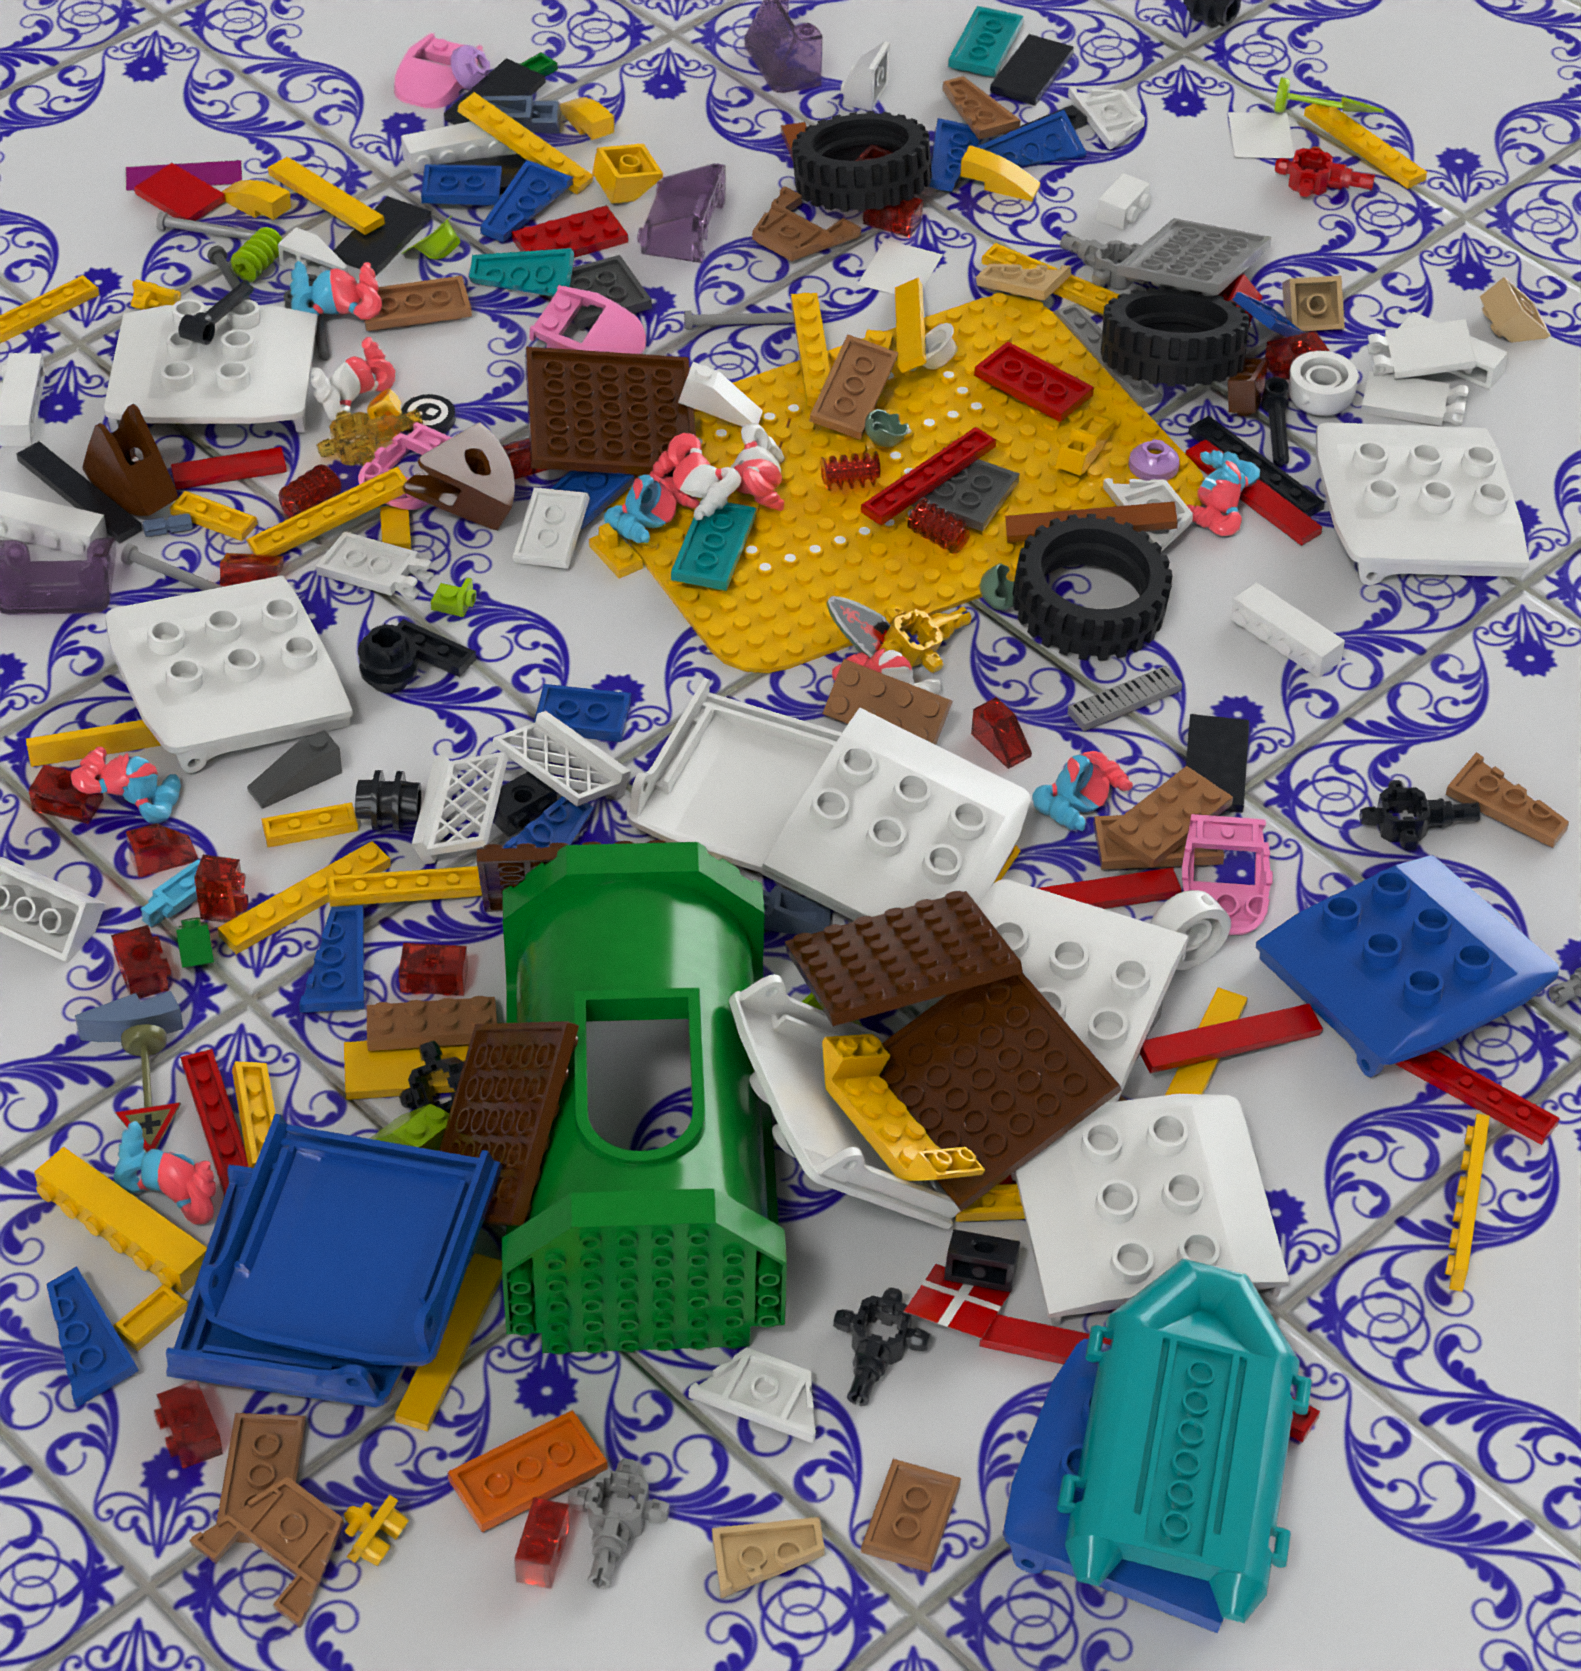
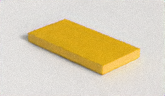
M367 1041L344 1042L346 1100L399 1096L402 1091L410 1088L408 1079L412 1070L425 1065V1062L421 1061L420 1048L368 1051ZM469 1044L439 1046L443 1054L441 1059L457 1057L465 1061ZM439 1070L431 1074L433 1080L428 1081L429 1086L434 1087L436 1094L455 1092L454 1088L449 1087L447 1078L450 1077L449 1072L443 1073V1070Z

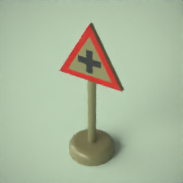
M150 1024L132 1026L121 1034L122 1048L131 1055L141 1056L144 1108L115 1112L127 1129L128 1124L134 1121L139 1123L143 1131V1148L146 1152L158 1148L181 1106V1102L152 1107L149 1056L163 1050L167 1043V1035L163 1028Z

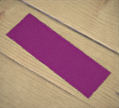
M241 160L175 164L209 185H225L242 181ZM169 164L126 167V190H134L136 185Z

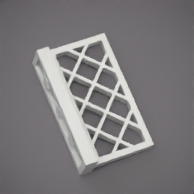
M547 711L538 713L535 723L496 736L492 742V746L501 752H505L510 759L576 806L610 794L615 799L625 794L631 771ZM510 744L521 745L522 747L511 746ZM527 747L542 749L543 751L528 749ZM531 759L542 760L543 762L532 761ZM548 762L564 764V766L548 764ZM551 774L562 775V776H564V778H563V777L553 776V775H551ZM569 777L585 779V781L569 779ZM572 789L582 790L585 792L578 794Z
M505 752L450 761L446 754L434 757L412 840V846L424 865L435 863L438 854L480 848L488 844L508 762V756ZM496 764L487 774L483 772L488 766ZM470 769L459 779L457 778L458 771ZM477 775L481 777V779H479L471 787H468L466 785ZM488 784L491 785V788L481 796L477 794ZM460 789L464 790V792L461 795H459L456 799L451 800L452 796L457 791H459ZM470 798L476 799L465 809L461 808ZM482 806H485V811L476 818L472 816ZM454 811H457L459 814L447 823V817ZM466 819L470 821V823L467 824L464 828H462L459 832L455 830V828L458 827L461 823H463ZM477 828L480 829L478 837L466 838ZM449 833L454 835L448 841L441 843V840Z

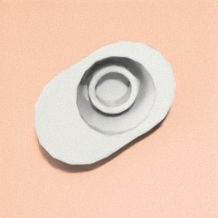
M950 323L940 324L925 335L926 364L923 366L926 368H941L957 353L958 347L952 338L954 327Z

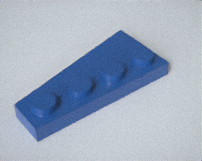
M1065 110L977 146V148L997 154L1019 167L1081 158L1087 154Z
M938 118L931 156L932 179H930L931 183L928 187L950 192L954 190L961 178V159L969 145L979 146L983 140H979L968 124Z
M526 160L480 226V234L505 242L512 236V231L519 230L573 184V177Z
M562 796L535 821L533 820L525 826L523 831L507 841L503 848H516L518 844L523 843L535 844L536 848L549 847V844L557 842L571 845L594 807L588 803L576 806Z
M363 905L331 907L322 934V942L319 950L316 952L314 966L306 982V991L299 1003L300 1013L365 1009Z
M77 1266L46 1284L54 1320L59 1332L60 1346L66 1362L67 1376L70 1379L73 1401L79 1407L135 1374L139 1369Z

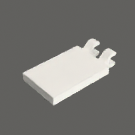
M1466 319L1385 330V337L1380 334L1368 335L1369 355H1376L1373 356L1374 365H1372L1374 376L1393 373L1394 379L1471 369L1475 368L1476 365ZM1383 352H1388V353H1389V358L1386 357V356H1384V355H1377V354H1380V353H1383Z
M1370 371L1361 413L1442 426L1443 421L1454 425H1462L1464 415L1461 414H1464L1467 398L1459 396L1467 397L1469 387L1458 385L1450 389V384L1410 377L1394 379L1392 374L1374 376L1373 371Z
M345 531L316 565L317 575L391 596L395 591H398L408 600H415L419 595V590L413 589L418 580L428 583L434 576L432 572L427 571L432 562L424 558L419 559L417 551Z

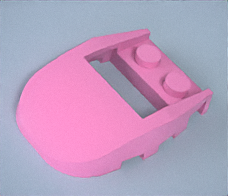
M430 33L411 46L401 61L395 75V96L402 102L423 108H441L453 103L459 97V91L466 88L459 84L451 67H449L451 66V55L456 48L464 46V44L461 45L446 41L445 39H437L435 34ZM479 45L477 49L483 52V46Z
M561 285L557 287L556 294L535 325L530 327L529 339L534 342L537 337L547 343V348L642 354L646 348L644 327L634 314L599 293ZM582 305L586 307L593 305L602 308L603 312L582 343L562 336Z
M418 422L414 423L413 432L408 435L398 434L392 438L393 443L387 448L380 447L374 452L375 458L373 461L366 462L358 475L359 484L391 470L409 450L423 455L452 437ZM405 493L385 504L401 509L415 510L429 503Z
M1191 814L1182 862L1183 892L1200 890L1212 896L1228 913L1231 919L1229 935H1244L1254 931L1264 921L1270 900L1268 899L1269 891L1273 883V871L1270 870L1269 842H1264L1263 829L1266 826L1265 819ZM1195 848L1255 852V885L1194 881Z

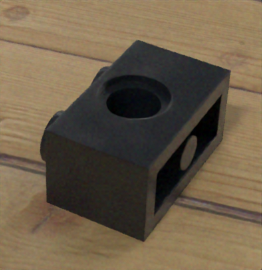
M526 772L501 786L493 823L508 837L523 831L525 826L533 820L535 821L547 808L557 801V792L530 772Z
M953 1229L947 1251L944 1280L1011 1292L1017 1269L1020 1241Z

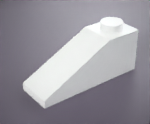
M295 227L278 244L281 266L294 270V264L300 261L305 265L307 274L318 276L325 270L335 268L348 273L347 265L318 235Z
M695 362L692 363L678 403L740 426L751 423L759 424L763 410L719 371Z

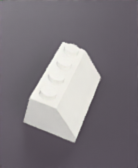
M0 857V932L64 962H69L96 932L106 903L4 857Z

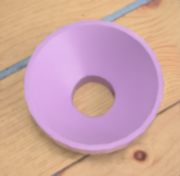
M464 45L453 51L450 61L452 72L461 86L471 90L489 74L490 62L482 51L471 45ZM475 58H477L481 69L477 66Z
M1153 439L1136 446L1132 450L1128 465L1130 471L1139 479L1145 481L1152 479L1167 481L1177 474L1179 457L1176 451L1161 440ZM1148 450L1161 451L1162 453L1152 454Z

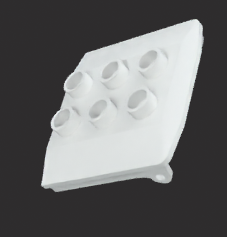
M184 299L176 302L174 305H164L124 313L104 403V414L108 417L111 432L117 430L124 411L131 404L137 405L146 423L255 424L295 420L296 432H305L306 403L318 322L317 314L278 306H259L253 300L244 299L215 324L213 340L210 344L203 345L181 338L178 332L179 324L184 315L190 314L194 316L198 312L205 313L214 305H204L196 299Z
M1328 422L1322 423L1317 427L1316 462L1333 525L1349 557L1357 562L1358 575L1363 584L1374 585L1382 581L1384 577L1393 574L1522 577L1524 569L1528 568L1529 565L1523 525L1499 450L1486 428Z
M283 575L113 608L105 616L111 653L143 722L166 751L176 754L181 768L187 773L198 772L206 765L209 759L222 753L311 735L323 730L329 731L350 726V717L353 716V710L339 675L299 597Z
M704 678L651 768L646 773L639 772L632 786L630 806L627 809V821L631 826L667 843L699 842L707 848V853L720 860L723 858L731 864L762 873V865L775 841L842 732L710 693V679Z
M859 708L839 736L787 820L762 865V875L852 920L862 916L874 917L881 915L891 908L898 907L903 909L910 907L924 899H939L952 891H967L978 905L994 884L1019 839L1031 801L1030 795L1024 788Z
M1008 879L995 882L979 902L978 907L1020 959L1025 976L1119 1083L1123 1091L1179 961H1184L1186 957V945L1189 935ZM946 995L929 999L925 1011ZM1122 1091L1106 1103L1118 1102Z
M779 975L766 976L742 992H735L729 998V1003L740 1039L755 1070L750 1076V1084L755 1093L771 1106L778 1122L772 1128V1134L777 1144L788 1155L796 1158L807 1176L817 1184L947 1230L954 1224L951 1219L960 1210L951 1197L939 1193L933 1180L906 1181L897 1178L825 1088L822 1041L825 1037L873 1034L883 1043L886 1041L885 1036L852 1022L832 1026L824 1011L788 996L785 984Z
M1173 1094L1105 1103L1011 1174L1012 1180L1017 1182L1048 1318H1051L1052 1326H1059L1062 1316L1119 1308L1181 1259H1188L1247 1274L1256 1290L1269 1288L1272 1297L1279 1296L1281 1287L1289 1285L1290 1281L1241 1103L1232 1096Z

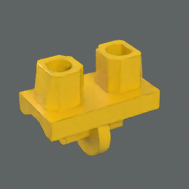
M138 279L132 282L134 293L131 306L140 310L174 305L181 300L180 291L167 289L155 283Z
M389 1494L373 1518L369 1515L373 1510V1506L367 1502L361 1508L356 1506L347 1508L344 1513V1518L349 1524L345 1529L346 1534L353 1537L357 1531L363 1532L347 1555L348 1559L356 1563L359 1557H362L376 1566L379 1565L391 1546L375 1536L378 1530L381 1529L396 1540L409 1521L400 1511L394 1508L399 1500Z

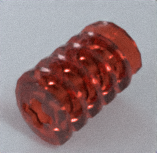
M877 451L873 452L872 458H870L867 452L862 453L861 459H859L856 453L851 454L850 460H848L845 454L840 455L839 461H837L835 456H829L828 462H826L824 457H821L820 471L823 484L826 485L828 492L832 491L833 483L837 484L839 490H843L844 482L848 483L850 489H854L855 481L859 482L861 488H865L866 480L870 481L872 487H876L877 479L880 477V460Z
M322 464L316 465L312 470H308L304 475L299 476L295 481H291L287 486L279 490V503L284 513L291 518L326 501V499H331L334 494H339L341 492V482L332 469Z
M926 498L922 499L915 506L908 518L907 527L912 532L920 534L921 537L929 539L930 542L938 544L939 547L947 549L952 554L961 551L970 537V530L968 528L965 529L966 521L960 518L957 520L955 514L951 513L948 515L946 509L942 508L939 510L937 504L933 503L930 505V500Z

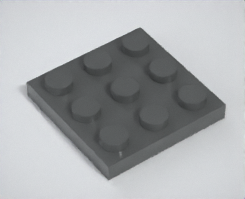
M620 255L573 267L570 282L571 288L599 293L624 307L632 314L652 308V299ZM582 305L573 321L578 329L589 327L595 324L603 310L593 305H589V307Z
M978 459L911 506L983 532L1018 484L1019 473Z

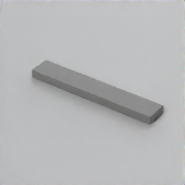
M1078 303L1055 311V315L1138 406L1146 408L1161 402L1162 394L1149 381L1142 379L1137 381L1132 379L1130 375L1123 376L1117 372L1118 369L1112 370L1107 366V363L1103 362L1101 359L1102 355L1100 354L1102 329Z

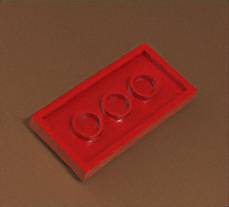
M606 205L512 231V240L520 252L571 248L575 254L574 258L628 243V234Z
M1009 341L975 366L974 376L1059 422H1062L1090 399L1094 393L1093 386Z

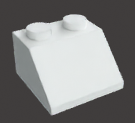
M885 41L860 57L855 66L851 67L849 77L844 79L841 85V94H844V105L872 111L888 84L890 42Z

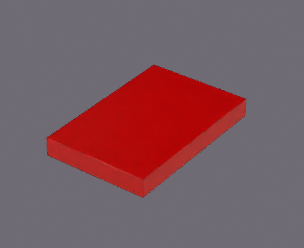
M170 163L134 187L137 196L160 210L167 212L170 216L197 221L226 201L224 193L174 163Z

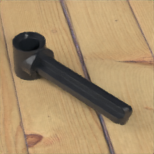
M244 280L207 312H198L194 316L190 314L184 315L178 328L179 336L203 345L210 344L215 335V324L253 293V286L250 285L249 281Z
M1271 377L1265 381L1261 407L1269 413L1273 463H1276L1278 467H1283V464H1288L1289 462L1285 410L1288 407L1287 395L1289 384L1283 378Z

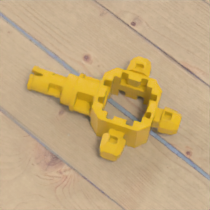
M890 605L885 609L884 617L891 626L885 634L884 642L880 649L884 648L885 652L888 650L899 652L909 660L911 668L922 663L928 671L932 673L938 672L944 664L936 652L942 641L947 640L954 633L955 629L971 623L970 612L962 614L967 609L961 607L950 614L935 613L929 617L926 612L917 609L905 614L897 605ZM910 632L912 636L917 634V640L920 642V644L917 645L915 642L910 643V637L907 635V633Z

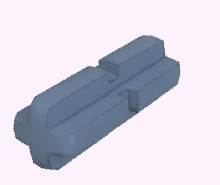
M188 513L168 516L167 520L161 517L143 521V530L146 537L167 534V531L170 530L171 533L192 529V520Z

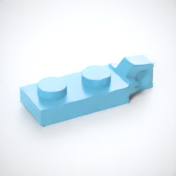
M197 859L152 891L153 896L148 900L149 903L141 908L142 921L148 926L153 927L163 921L164 917L170 918L220 884V874Z

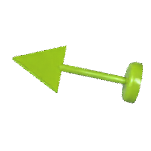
M1281 77L1278 85L1274 108L1275 112H1284L1289 99L1340 108L1343 112L1384 113V109L1345 97L1341 98V102L1291 94V82L1288 78Z

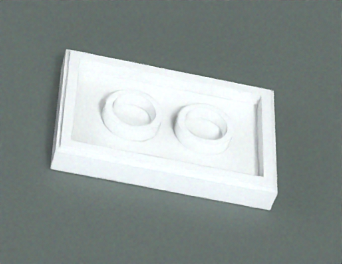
M534 487L512 556L514 563L569 568L589 503L588 493Z

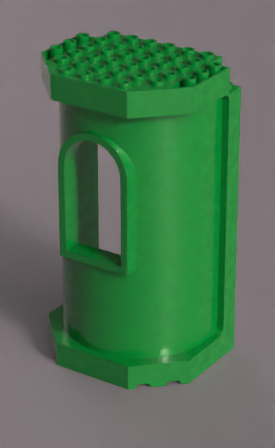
M699 842L566 845L557 852V857L546 865L541 863L528 872L525 880L516 887L509 886L503 890L506 1023L568 1021L579 1025L577 1031L578 1043L576 1049L571 1054L567 1067L569 1070L568 1079L561 1089L558 1100L559 1111L556 1118L552 1121L549 1132L550 1144L547 1151L543 1154L540 1164V1179L534 1187L531 1196L530 1215L524 1224L519 1227L506 1226V1236L502 1238V1278L506 1334L524 1336L541 1333L542 1353L558 1355L567 1352L599 1353L601 1351L633 1352L636 1350L668 1351L670 1349L689 1348L702 1350L719 1347L729 1349L750 1347V1326L769 1328L785 1325L787 1276L785 1229L780 1227L778 1222L771 1106L755 1093L750 1084V1076L755 1070L740 1039L729 1003V998L735 992H742L763 978V884L755 879L752 881L748 880L740 874L739 869L723 858L718 860L707 853V848ZM688 1019L692 1119L687 1129L670 1144L647 1151L626 1150L603 1140L593 1129L588 1117L586 1022Z

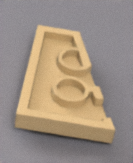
M989 264L976 276L977 286L985 287L989 290L1004 291L1012 295L1031 297L1035 300H1046L1071 275V267L1061 265L1060 270H1048L1047 265H1037L1036 268L1022 269V266L1019 264Z
M820 1517L712 1528L720 1598L729 1596L824 1556L825 1547Z

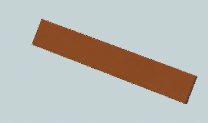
M1175 501L1005 516L1007 543L1025 542L1029 535L1034 537L1035 530L1039 526L1043 525L1048 528L1050 520L1059 518L1060 521H1065L1067 516L1077 514L1078 518H1086L1087 514H1096V518L1105 520L1107 516L1115 517V522L1122 525L1125 522L1133 524V530L1136 532H1141L1142 530L1178 529Z

